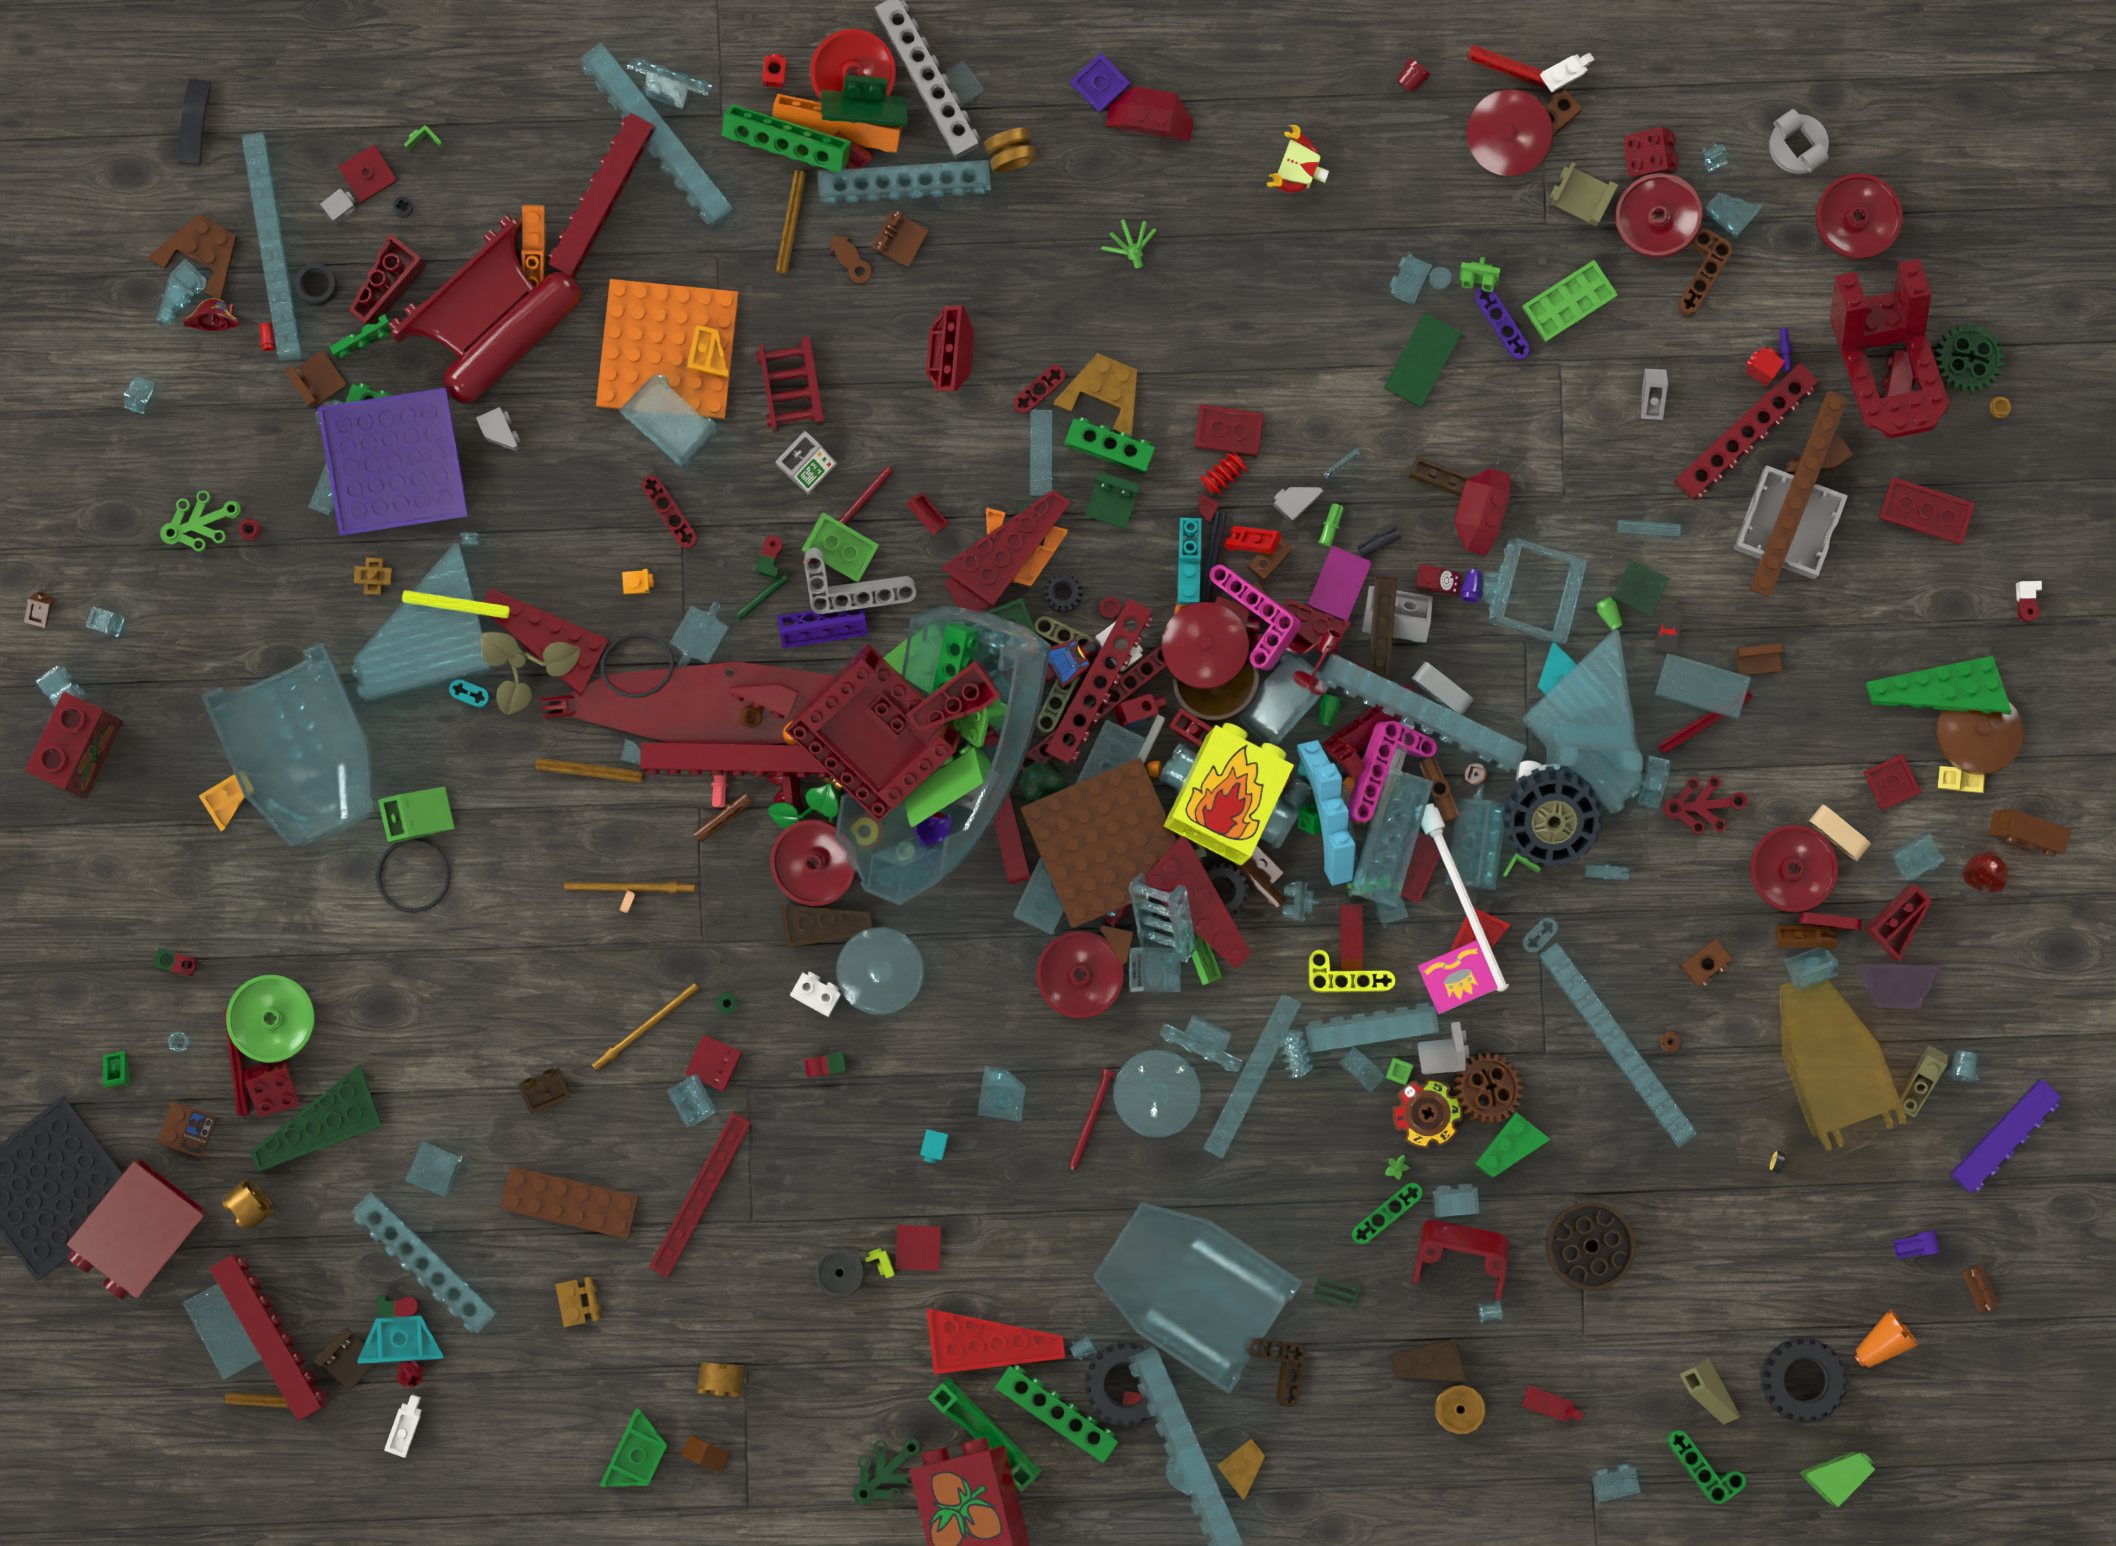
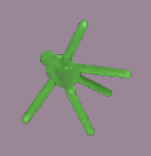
M1122 219L1121 224L1129 246L1111 232L1110 236L1123 249L1102 246L1101 249L1126 254L1129 260L1133 261L1134 267L1140 268L1143 266L1141 261L1143 253L1141 249L1156 233V229L1154 228L1143 240L1147 224L1146 221H1143L1138 243L1133 244L1126 222Z

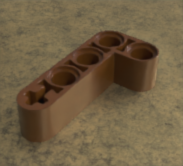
M1700 229L1697 237L1692 242L1693 248L1706 256L1677 305L1678 312L1685 317H1690L1696 312L1732 252V246L1727 240L1708 229ZM1697 237H1706L1708 244H1700ZM1716 248H1724L1726 255L1721 256L1717 254ZM1712 265L1715 268V273H1708L1705 270V266ZM1701 283L1704 286V291H1697L1694 288V284ZM1692 296L1695 299L1692 302L1691 307L1689 309H1686V303Z

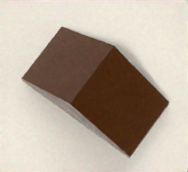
M1101 926L1099 930L1110 943L1122 964L1125 965L1133 932Z
M691 1434L681 1453L682 1456L720 1473L730 1452Z

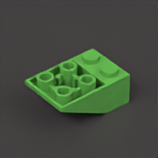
M445 787L399 794L378 800L387 841L390 844L455 829Z

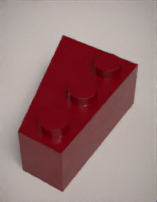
M1895 350L1892 355H1888L1886 367L1889 369L1887 376L1884 375L1881 388H1884L1883 396H1879L1880 398L1915 391L1913 389L1917 379L1908 352Z

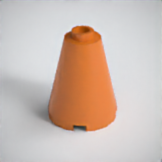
M1889 1310L1855 1350L1857 1353L1855 1358L1862 1367L1866 1365L1870 1368L1918 1345L1911 1332L1899 1321L1900 1318L1892 1310Z

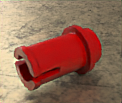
M269 322L259 324L261 333L260 347H262L263 351L275 350L277 342L274 341L273 324Z

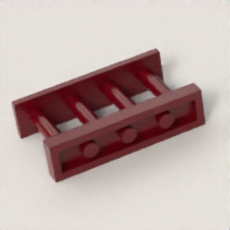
M810 337L801 338L802 344L795 348L765 352L764 346L761 344L759 345V351L756 352L757 364H762L770 414L766 415L767 425L772 427L774 433L778 432V423L810 418V420H815L816 426L824 424ZM799 355L800 358H805L806 365H803L802 368L768 373L766 361ZM802 376L803 378H808L809 386H806L805 389L777 394L771 393L770 382ZM805 397L812 401V407H809V410L775 415L773 406L775 402Z

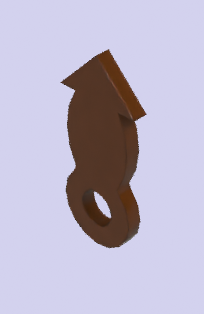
M833 235L830 253L835 251L837 260L848 269V275L854 283L863 284L867 282L872 275L871 267L866 261L860 259L857 249L847 242L851 238ZM858 267H862L865 270V274L861 277L855 275V270Z

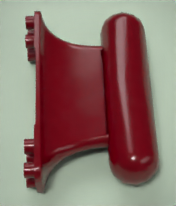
M509 215L504 216L500 220L499 224L502 226V229L498 233L491 229L484 235L483 239L486 241V244L482 247V250L427 301H423L418 307L414 303L409 304L404 310L407 317L403 321L396 317L388 325L392 331L391 336L397 343H401L413 336H424L442 343L459 357L446 370L443 377L444 388L447 387L448 396L459 403H472L482 396L568 316L581 300L580 286L568 274L562 272L552 273L545 277L536 287L529 281L519 264L515 251V243L522 231V223L518 218L512 219Z

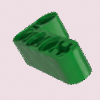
M1672 1430L1667 1434L1666 1442L1710 1502L1723 1504L1745 1487L1746 1478L1741 1472L1729 1471L1719 1478L1685 1432ZM1674 1436H1682L1680 1442L1683 1446L1687 1447L1689 1445V1447L1682 1449L1679 1444H1673L1675 1441ZM1689 1452H1694L1696 1455V1460L1692 1464H1688L1685 1460L1686 1454ZM1702 1470H1707L1709 1473V1478L1705 1482L1699 1480V1473ZM1733 1475H1738L1740 1478V1483L1736 1487L1730 1485L1729 1480ZM1715 1488L1722 1490V1497L1718 1500H1714L1712 1497V1491Z

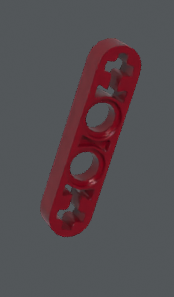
M646 476L642 481L644 493L678 544L684 549L693 548L697 542L695 532L661 481L656 476ZM650 480L652 483L657 482L655 488L658 492L661 490L664 492L658 494L654 499L651 498V496H655L652 489H646L648 487L647 482ZM660 498H667L669 500V506L666 509H660L657 506ZM674 515L681 518V524L677 527L669 524V519ZM685 525L687 526V528L683 530L686 533V535L693 536L690 539V544H688L687 542H681L683 540V536L680 532L677 535L675 534V532L681 530Z

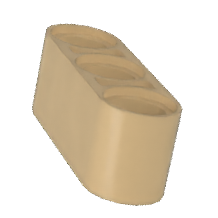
M1821 805L1808 821L1813 828L1855 861H1858L1871 845L1864 836L1825 805Z

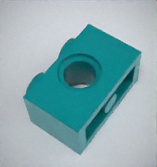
M926 1129L920 1153L924 1157V1161L937 1164L938 1160L943 1161L948 1134Z

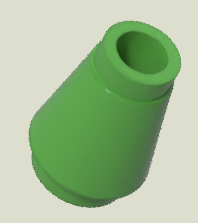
M1611 596L1595 604L1597 607L1596 611L1611 630L1623 625L1616 601H1613Z

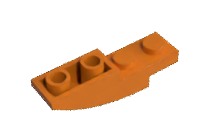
M523 205L522 270L529 281L536 287L545 278L544 205Z

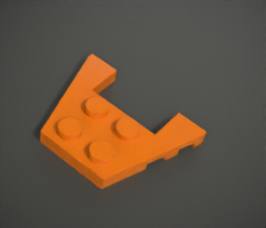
M986 508L987 535L1003 524L1005 512ZM1053 526L1045 538L1044 545L1038 546L1012 582L1032 587L1067 535L1068 529Z

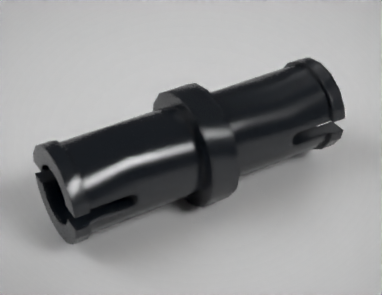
M1395 526L1381 535H1374L1373 539L1358 545L1357 548L1362 557L1365 558L1378 550H1384L1385 546L1402 539Z

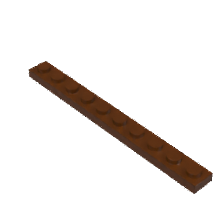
M1829 390L1825 395L1751 583L1750 591L1768 598L1771 597L1848 398Z

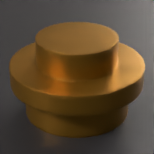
M1996 397L1990 402L1989 411L1996 418H2004L2010 413L2011 404L2004 397Z

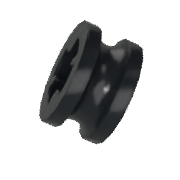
M402 196L394 201L393 209L396 215L405 218L411 215L413 205L409 198ZM399 203L409 204V208L406 207L407 211L402 212L401 209H397V207H400Z

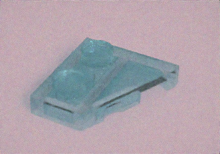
M1718 192L1704 208V211L1736 238L1763 206L1758 203L1756 205L1746 203L1743 199L1731 198L1726 194Z

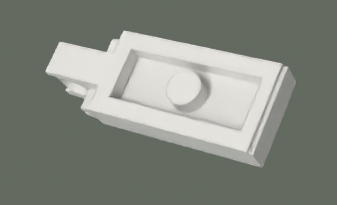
M1591 53L1581 58L1578 55L1571 56L1543 71L1540 76L1550 91L1554 92L1580 78L1588 71L1586 67L1595 59Z
M411 1395L408 1405L402 1404L401 1408H399L384 1451L406 1458L421 1417L422 1410L417 1409L421 1397Z

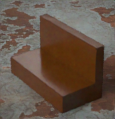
M1782 643L1738 648L1736 650L1739 676L1782 671L1780 653L1783 652Z

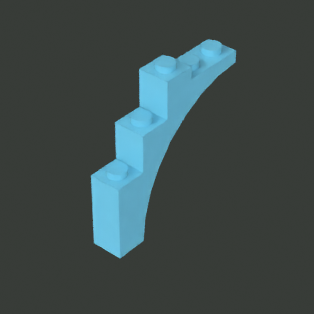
M1318 740L1297 745V752L1308 775L1321 823L1324 844V871L1332 886L1352 881L1355 843L1347 830L1349 811L1341 798L1342 777L1335 764H1330Z

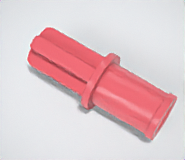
M723 772V776H714V782L711 783V786H713V807L721 808L725 806L726 787H728V784H726L727 772Z

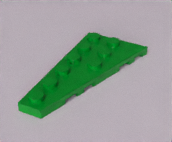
M1993 656L1866 682V688L1872 705L1897 707L1899 705H1912L1913 708L1926 706L1938 710L1964 712L1980 710L1982 713H1991L1993 711L2003 712L2005 715H2011L2012 711Z

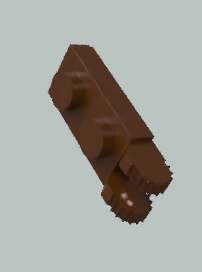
M1776 926L1777 947H1822L1824 950L1838 947V940L1835 939L1837 930L1834 928L1820 926Z

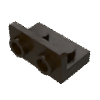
M560 1068L548 1069L542 1075L535 1078L529 1077L519 1084L521 1095L530 1114L571 1098Z

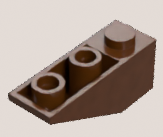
M1839 434L1833 437L1820 472L1833 470L1853 456V453ZM1794 458L1785 465L1787 469L1784 472L1794 475L1799 461Z

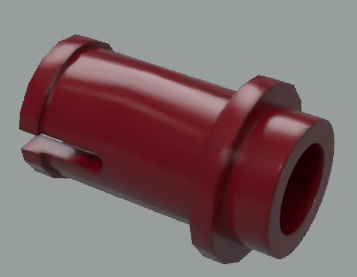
M1127 905L1111 912L1109 916L1105 917V924L1113 928L1120 927V921L1129 909V906Z

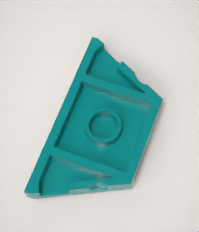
M1553 643L1551 645L1537 688L1567 718L1609 705L1613 702L1557 644Z
M421 1315L376 1318L357 1361L360 1364L442 1359L443 1354Z

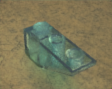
M186 259L169 275L156 321L161 326L172 322L175 318V313L180 308L184 309L190 303V298L195 293H200L205 287L204 283L207 281L205 277Z

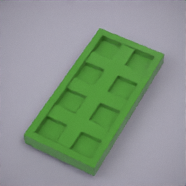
M1595 260L1524 304L1522 308L1546 343L1616 298L1618 294Z

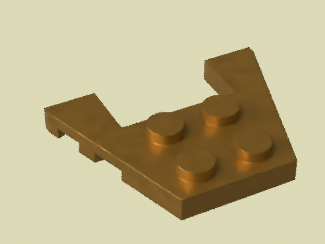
M1097 353L1058 396L1053 405L1072 412L1079 394L1083 393L1121 409L1113 431L1132 435L1137 370Z

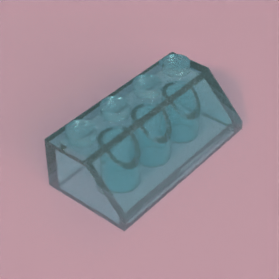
M1457 799L1456 806L1461 816L1454 820L1450 849L1452 859L1464 887L1496 890L1504 831L1502 820L1503 803L1492 800ZM1447 870L1446 884L1454 886Z

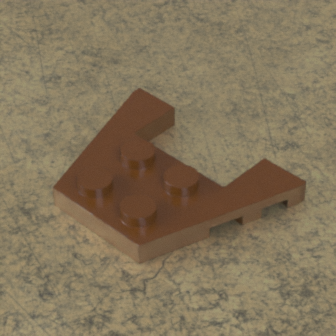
M198 214L150 254L148 259L166 269L177 251L183 253L214 272L204 287L203 292L213 298L222 299L237 237Z

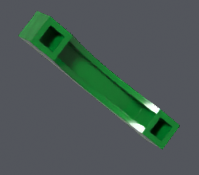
M949 1378L928 1397L943 1414L960 1424L975 1439L987 1437L989 1448L1005 1445L1014 1484L1021 1492L1039 1475L1041 1470Z

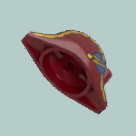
M209 298L202 301L195 311L183 320L184 326L205 331H224L240 326L238 318L233 316L235 306L226 304L225 301L219 298Z

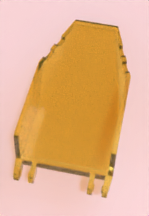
M1822 971L1780 985L1782 1055L1812 1136H1819L1825 1149L1830 1151L1832 1150V1145L1826 1133L1833 1131L1839 1147L1844 1146L1839 1128L1881 1113L1887 1127L1892 1129L1894 1127L1893 1120L1888 1113L1892 1109H1895L1898 1121L1902 1125L1906 1124L1905 1112L1879 1043Z

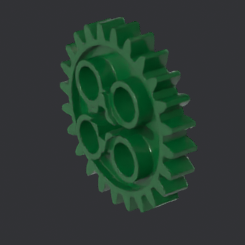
M1969 323L1965 325V329L1958 325L1957 332L1951 328L1949 330L1950 336L1944 334L1942 336L1944 341L1937 343L1942 348L1936 349L1934 352L1940 355V357L1935 358V362L1940 363L1937 367L1938 371H1943L1940 377L1948 378L1945 383L1946 385L1951 382L1954 383L1953 390L1960 386L1961 393L1968 388L1969 393L1972 394L1976 387L1977 391L1981 392L1983 386L1985 388L1990 387L1989 381L1993 383L1997 381L1994 375L2000 376L2002 374L1998 368H2003L2005 364L1999 360L2004 359L2005 355L1999 354V352L2004 347H1997L1996 344L2000 339H1992L1994 332L1986 334L1987 327L1980 331L1978 324L1973 329H1971ZM1957 341L1964 342L1966 350L1958 349ZM1978 346H1984L1987 350V354H1980L1978 352ZM1951 353H1954L1955 355H1958V356H1957V357H1953V356H1951ZM1968 354L1971 355V359H1974L1971 363L1968 362L1969 359L1966 357ZM1979 360H1987L1988 364H1985L1984 362ZM1952 363H1960L1962 370H1954L1952 367ZM1975 366L1982 369L1983 374L1981 376L1974 373L1973 368Z

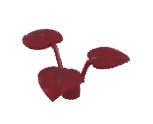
M1328 628L1324 636L1320 635L1319 639L1311 646L1295 635L1286 650L1295 654H1300L1301 652L1307 654L1318 644L1320 645L1319 649L1323 654L1312 675L1304 671H1295L1293 674V679L1297 684L1309 689V691L1316 695H1323L1327 689L1323 681L1315 678L1326 655L1333 653L1331 659L1332 663L1336 664L1337 670L1353 679L1362 678L1368 672V666L1337 655L1340 648L1339 643L1343 636L1332 628Z

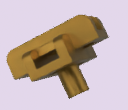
M366 558L365 567L355 566L354 584L364 585V595H382V586H391L392 568H384L383 558Z

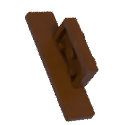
M1257 843L1252 856L1244 864L1239 865L1231 861L1235 868L1241 871L1240 874L1245 875L1251 881V885L1266 896V900L1272 906L1280 908L1286 902V899L1272 886L1286 870L1259 843Z

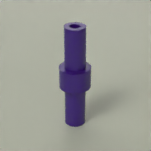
M1788 328L1779 329L1781 343L1779 355L1785 361L1783 363V372H1790L1792 370L1790 357L1792 345H1789Z

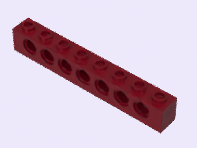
M1800 362L1676 478L1674 483L1691 501L1695 497L1700 499L1708 491L1705 487L1711 482L1715 485L1723 477L1721 472L1726 468L1731 470L1739 462L1738 456L1742 453L1746 456L1755 447L1752 444L1755 440L1759 439L1762 441L1770 433L1768 428L1771 425L1778 426L1786 418L1783 414L1788 409L1791 412L1794 411L1801 404L1799 399L1803 395L1808 397L1816 390L1814 385L1818 380ZM1789 385L1797 386L1799 393L1792 394L1789 391ZM1773 400H1781L1783 408L1777 409L1773 405ZM1758 414L1766 415L1768 422L1761 423L1758 420ZM1742 429H1750L1752 431V437H1744V435L1742 434ZM1727 443L1735 444L1737 452L1728 451ZM1711 458H1719L1722 463L1721 466H1713ZM1696 473H1704L1706 476V481H1698L1696 479Z
M1131 599L1127 600L1045 751L1047 754L1067 765L1071 761L1075 763L1081 752L1078 750L1081 742L1086 743L1091 734L1088 731L1090 725L1097 723L1101 712H1099L1101 705L1108 703L1112 695L1109 693L1112 685L1117 686L1122 677V674L1119 673L1121 668L1128 666L1132 659L1130 652L1133 646L1135 648L1139 646L1143 638L1140 635L1143 628L1148 629L1153 620V617L1150 616L1151 610ZM1128 621H1136L1138 628L1135 631H1128L1125 627ZM1123 639L1128 643V646L1125 650H1118L1115 647V643ZM1109 658L1115 659L1117 661L1116 668L1107 669L1105 661ZM1099 677L1107 681V685L1101 689L1094 685L1095 680ZM1089 696L1094 697L1097 701L1096 705L1092 708L1084 705L1085 698ZM1081 715L1086 718L1084 726L1078 727L1074 724L1073 721L1076 716ZM1068 734L1076 738L1075 743L1071 746L1063 743V738Z

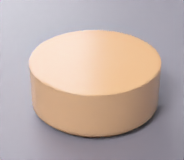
M627 890L620 911L625 913L629 911L635 896L633 892Z

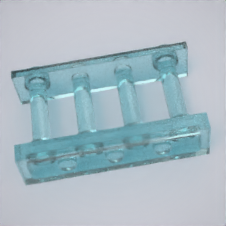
M1139 873L1136 879L1130 883L1129 892L1132 899L1140 948L1145 950L1151 940L1174 947L1177 951L1178 960L1186 963L1196 950L1186 887L1177 885L1175 890L1169 894L1147 887L1144 874ZM1148 896L1167 902L1169 908L1149 902ZM1151 912L1170 917L1172 923L1153 918ZM1154 927L1172 932L1174 938L1154 932Z

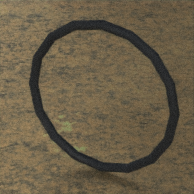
M643 632L627 634L616 639L605 650L601 660V676L607 687L616 694L628 698L647 697L660 691L670 680L674 670V656L667 643L655 635ZM645 637L653 639L661 644L669 655L670 668L666 678L656 688L646 693L637 694L620 691L610 684L605 674V661L609 652L618 643L629 638Z
M411 839L398 842L385 851L378 863L376 880L379 892L388 904L399 911L417 913L429 910L442 900L449 888L451 872L447 858L438 847L426 840ZM410 843L423 844L435 850L443 860L446 870L445 886L438 898L427 906L415 909L401 907L391 901L383 890L380 878L382 864L389 853L401 845Z

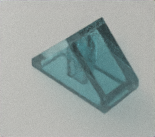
M1354 1047L1339 1062L1370 1093L1385 1078L1372 1061Z

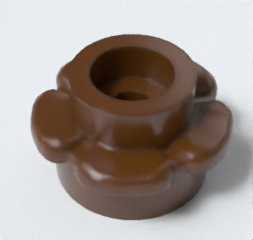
M1667 1031L1665 1035H1661L1659 1042L1662 1050L1665 1052H1676L1679 1049V1044H1681L1680 1036L1676 1035L1673 1031Z

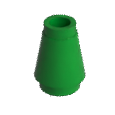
M1324 694L1323 699H1320L1319 724L1332 726L1341 706L1340 697Z

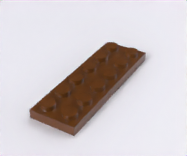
M511 1166L500 1209L629 1239L639 1196Z

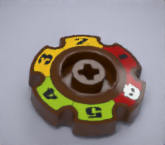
M1427 1078L1424 1085H1420L1415 1080L1400 1090L1396 1096L1400 1100L1399 1106L1392 1107V1121L1397 1132L1403 1130L1406 1133L1404 1141L1412 1146L1427 1149L1431 1142L1436 1143L1437 1147L1449 1142L1456 1135L1458 1130L1454 1127V1123L1462 1121V1107H1458L1461 1103L1459 1099L1449 1095L1450 1086L1442 1081ZM1430 1108V1113L1433 1114L1432 1117L1424 1119L1422 1110Z

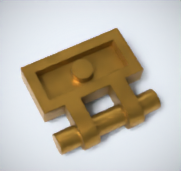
M592 1276L583 1278L585 1287L579 1288L578 1280L555 1284L564 1327L586 1323L585 1314L591 1313L592 1321L601 1320L599 1313L601 1307L597 1303L595 1293L597 1287L593 1284ZM587 1293L589 1306L583 1307L581 1294Z

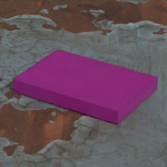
M1332 546L1307 606L1333 615V617L1340 620L1348 621L1372 562Z

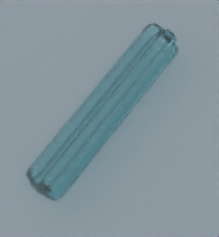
M1618 520L1617 531L1679 536L1681 525Z

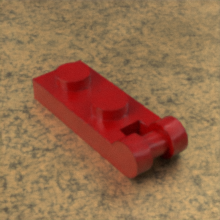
M1233 526L1230 531L1231 536L1226 539L1224 547L1230 551L1238 549L1273 554L1282 535L1279 531Z

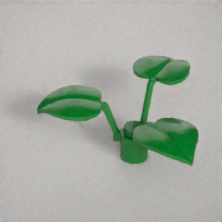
M830 783L822 787L810 789L807 792L806 801L810 808L802 814H798L797 808L788 803L773 804L768 808V812L772 819L783 829L801 821L800 819H803L813 810H818L819 813L830 817L829 822L833 823L834 816L839 812L838 803L841 800V796L833 789ZM839 827L850 838L857 854L859 851L857 850V842L853 834L847 829Z

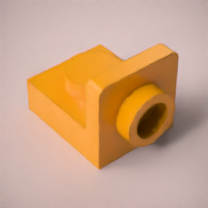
M648 569L622 572L624 595L650 593V587H654L653 574H649Z

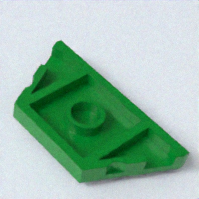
M639 1408L635 1409L599 1486H648L668 1445Z

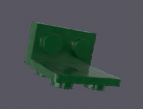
M1099 471L1085 515L1126 529L1140 485Z

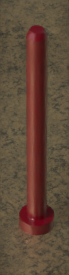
M1102 1069L1101 1071L1103 1078L1070 1161V1169H1077L1112 1078L1115 1079L1117 1075L1109 1070Z

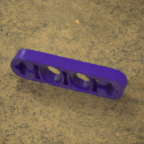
M1482 286L1479 287L1475 294L1476 303L1509 355L1515 360H1523L1529 353L1528 343L1494 290L1487 292L1482 290ZM1481 292L1489 293L1488 300L1490 303L1495 301L1496 304L1486 309L1485 307L1488 306V302L1485 299H1480ZM1492 309L1501 310L1502 317L1498 320L1493 319L1490 315ZM1506 326L1511 327L1514 331L1513 336L1510 338L1502 335V329ZM1516 337L1519 338V340H1516V344L1518 345V347H1524V350L1522 352L1523 355H1521L1520 353H1514L1516 349L1514 343H1512L1511 345L1508 344L1509 342L1513 341Z

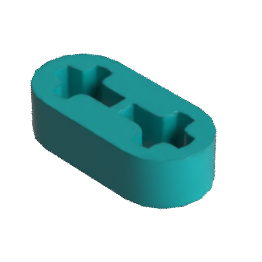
M460 679L454 680L450 684V694L459 701L478 708L485 707L489 703L490 697L488 692L479 686ZM460 684H463L462 688L468 691V693L456 695L457 692L454 690V687H459ZM480 692H483L482 696L485 700L476 703L477 700L471 694L479 695Z

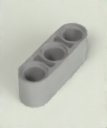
M1424 662L1411 678L1420 688L1458 717H1461L1474 701L1469 694L1427 662Z

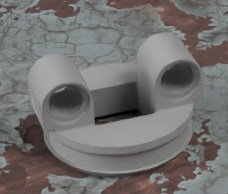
M1791 109L1774 121L1775 129L1770 137L1769 149L1773 160L1783 170L1796 174L1811 173L1828 161L1829 139L1825 128L1818 120L1808 115L1798 114L1796 110ZM1801 130L1813 147L1797 158L1785 143V140Z

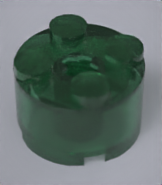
M1040 761L1029 765L1021 775V783L1019 782V787L1029 804L1068 788L1062 773L1052 762L1041 763Z

